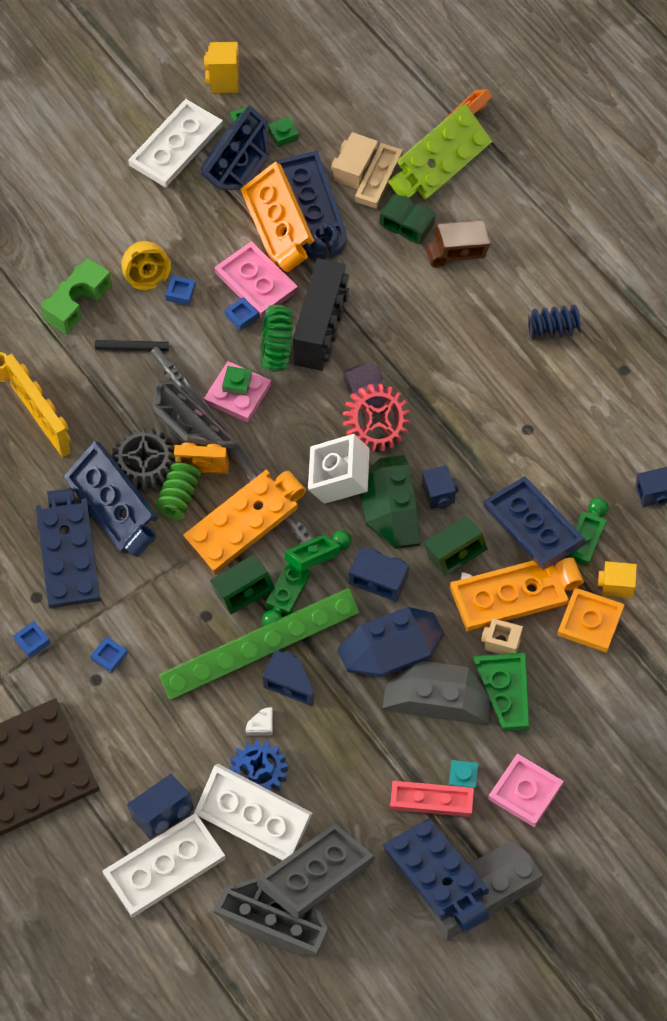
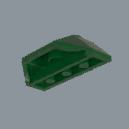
M405 455L379 458L369 468L368 492L361 493L365 523L377 535L389 542L394 549L420 546L417 507L409 463Z

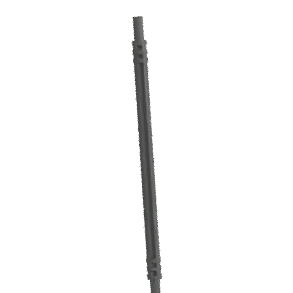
M154 347L151 350V354L163 368L162 372L170 381H174L238 443L236 448H228L226 451L250 481L255 479L262 473L260 468L176 364L170 362L159 347ZM295 512L283 520L301 544L315 538ZM329 560L324 561V562H322V563H320V564L323 566V565L327 564V563L329 562Z

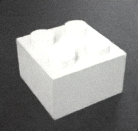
M355 434L311 446L308 490L324 504L368 492L370 448Z

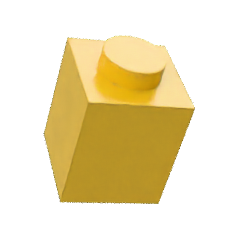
M605 561L604 571H599L598 586H602V596L633 599L637 564Z

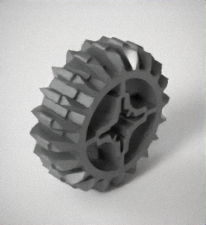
M143 427L142 433H137L133 429L132 436L124 434L123 441L117 440L116 448H112L111 453L114 461L137 490L142 488L146 494L148 488H152L156 492L157 485L163 486L167 474L171 472L169 470L170 466L175 464L176 460L174 456L175 445H173L170 438L166 439L163 432L157 435L154 428L150 433H147ZM144 455H146L147 459L145 460V466H143L142 461H144Z

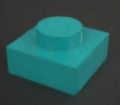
M451 760L449 786L474 788L475 792L478 763Z

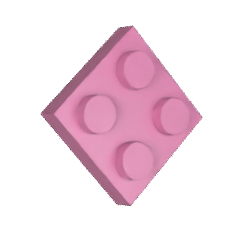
M227 361L204 400L209 406L248 423L271 387V380L252 372L247 396L222 392V384L227 366L243 368Z
M517 754L489 794L488 800L535 828L563 786L564 781Z

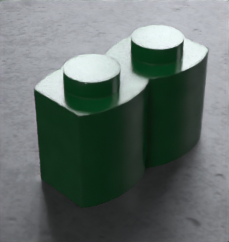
M394 194L380 213L379 224L393 233L402 235L413 243L421 244L434 226L436 214L427 206L414 204L407 196Z

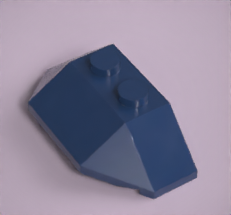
M249 105L227 128L202 164L201 175L218 190H240L250 182L269 156L266 130L267 120Z
M406 607L359 625L337 650L347 672H358L365 675L382 677L429 659L437 648L440 639L443 638L444 631L433 612Z

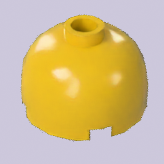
M140 241L129 246L124 252L121 260V269L127 282L133 288L145 291L158 287L156 283L162 279L165 281L171 271V261L164 249L158 244Z

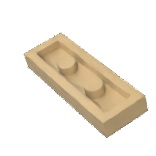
M383 143L380 144L358 188L355 202L377 209L389 185L388 181L392 178L398 166L396 161L403 156L402 149Z

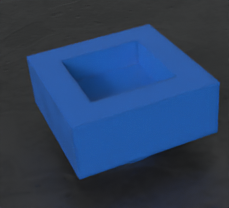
M172 275L165 295L166 301L190 305L196 281Z
M244 297L224 310L225 316L240 331L259 318V312Z
M35 621L13 635L14 641L29 659L51 644L50 639Z
M106 636L90 657L93 662L112 674L126 658L128 652Z

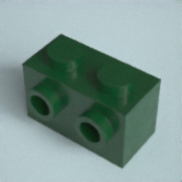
M467 516L423 542L429 559L444 576L488 550L483 533Z
M254 554L210 580L217 598L230 615L275 589L268 571Z

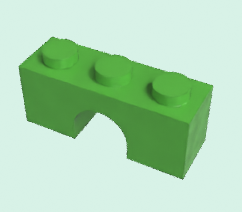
M86 258L82 264H78L67 280L60 283L57 291L51 297H47L41 307L44 321L67 335L82 319L80 306L74 300L87 296L98 301L112 286L110 272L89 258Z

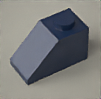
M275 650L263 674V687L312 706L314 703V692L300 659L290 652L284 651L282 653Z

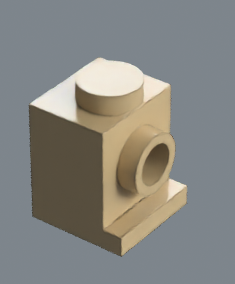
M492 618L490 627L485 626L481 642H485L486 651L498 654L517 653L522 638L523 626Z

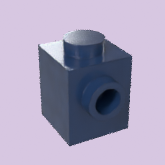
M447 465L422 471V486L430 509H442L455 503V493L459 492L458 484L455 478L451 479Z
M667 467L637 474L635 487L642 507L667 504Z

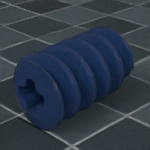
M571 305L569 311L566 306H562L560 313L556 307H552L550 314L547 308H542L540 314L537 309H533L531 316L528 314L531 340H534L536 333L539 334L541 339H544L545 332L549 333L550 338L554 337L555 331H558L560 337H563L565 330H568L570 336H573L574 329H577L580 334L581 323L577 306Z

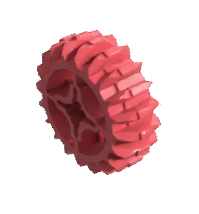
M373 384L367 386V392L363 387L359 388L360 397L355 393L350 395L355 403H345V406L350 408L351 411H344L342 413L343 416L349 417V421H344L343 426L350 425L352 428L346 432L347 436L355 433L366 446L369 443V450L371 452L376 450L377 445L380 451H385V443L389 448H393L394 442L392 439L401 442L402 438L398 433L406 434L408 432L406 428L402 427V424H410V420L403 419V415L409 414L410 410H402L401 408L407 404L406 400L398 402L397 400L401 394L396 392L391 396L393 388L387 387L384 391L383 384H378L376 391ZM371 397H379L386 402L378 408H374L365 401ZM391 407L395 416L393 428L387 418ZM360 408L365 415V422L362 428H360L358 423ZM380 413L381 421L372 423V418H374L372 414ZM375 427L387 433L386 436L380 439L371 438L366 434Z

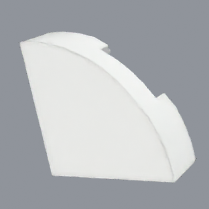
M272 707L260 710L259 713L249 720L246 726V736L273 735Z

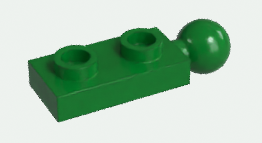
M601 497L593 498L589 502L588 510L590 514L582 511L575 528L585 538V545L564 558H574L575 562L589 567L607 519L601 517L605 516L609 510L608 502Z
M345 530L336 531L331 539L323 534L285 551L284 560L302 572L340 555V550H346L351 545V535Z
M288 562L286 563L274 586L275 589L271 591L266 601V608L270 610L266 611L262 616L263 626L280 620L282 618L281 614L287 616L292 613L311 576L310 570L301 572Z

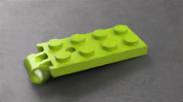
M463 104L396 161L403 171L392 177L388 183L398 195L409 198L418 190L425 200L493 141L468 106ZM428 160L433 161V168L428 166Z

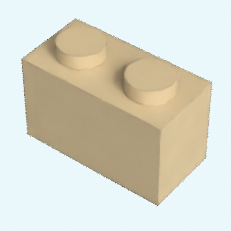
M352 132L348 140L343 141L339 157H335L332 162L333 181L358 190L378 150V141Z

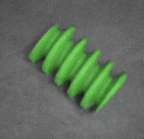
M175 463L170 466L169 470L171 472L167 474L166 481L163 483L159 498L155 504L157 510L162 515L175 521L185 518L183 512L188 510L187 504L191 502V495L195 492L193 487L198 485L197 479L201 477V472L198 468L186 463Z

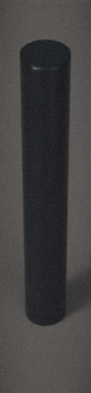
M95 340V350L151 351L154 347H159L161 351H169V342Z

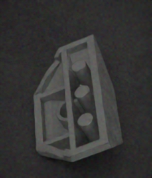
M174 381L157 382L153 411L166 426V430L170 434L176 436L183 443H194L197 446L207 447L208 444H218L226 449L237 447L238 443Z
M421 661L408 666L386 684L382 710L488 725L491 701L487 692L469 667Z
M259 877L235 885L225 886L214 909V913L241 933L287 952L308 955L318 954L328 927L317 904L296 919L257 886Z

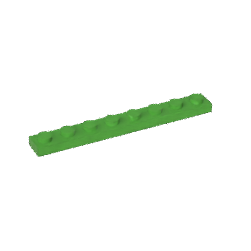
M346 588L289 614L274 623L265 625L158 675L168 699L171 700L275 652V650L278 651L354 616L359 611L350 589Z

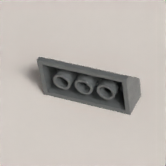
M512 840L469 864L489 889V894L479 899L489 916L541 887L542 873L528 852ZM447 882L444 885L449 886L452 882ZM418 893L419 898L446 940L462 932L455 921L454 915L441 922Z

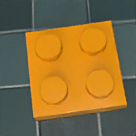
M194 443L175 445L174 456L176 463L190 464L198 468L201 473L229 474L227 451L221 445L208 444L207 447L197 446Z
M575 588L557 636L607 653L625 604Z

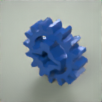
M255 740V746L251 747L246 742L244 751L239 748L236 749L237 757H231L230 761L233 766L229 767V770L241 775L240 771H243V774L248 775V779L270 791L273 788L280 791L281 784L279 781L286 782L285 772H288V766L284 763L286 761L285 755H278V746L270 749L269 741H266L264 746H260L259 740ZM269 758L273 760V762H274L275 765H276V768L274 767L273 764H270V763H269V761H268Z

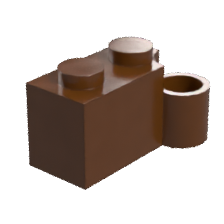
M469 220L458 223L446 222L437 224L435 230L437 241L429 243L426 246V252L430 265L434 268L445 266L449 261L485 258L491 243L483 220Z

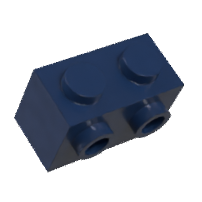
M361 547L349 571V584L397 602L409 577V564H406L400 558H390L382 555L376 549Z
M172 774L127 804L132 820L150 840L156 835L163 833L173 823L186 817L194 810L190 793Z

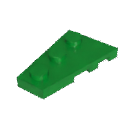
M526 654L473 656L474 663L503 732L530 730Z

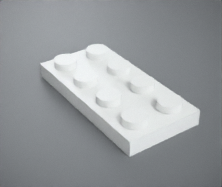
M185 99L128 160L129 166L162 186L167 187L223 127V120Z
M220 764L214 765L194 812L199 817L281 860H284L297 850L313 814Z
M194 813L104 869L103 875L133 918L224 861L225 855L198 815Z

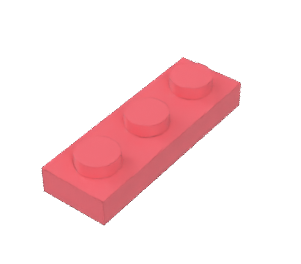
M392 781L390 810L471 817L474 788Z

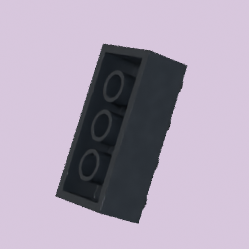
M319 258L316 260L293 336L295 366L323 371L325 362H330L332 354L330 344L336 341L338 333L336 324L342 321L344 312L342 303L347 302L349 296V288H347L349 274H346V264Z

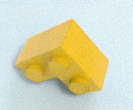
M210 42L208 52L204 55V69H209L205 70L206 84H210L211 93H238V42Z

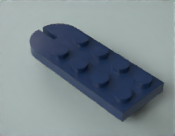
M318 150L272 161V164L274 162L281 164L314 239L312 244L307 242L302 246L307 256L312 259H326V246L322 241L326 242L331 258L339 255L346 246V230Z

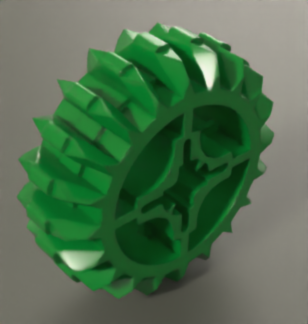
M269 305L265 311L260 347V362L264 370L278 372L284 371L288 366L293 330V314L289 307Z

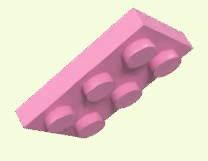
M252 241L214 267L215 274L240 298L244 297L259 312L260 318L264 317L269 305H281L298 292V286Z

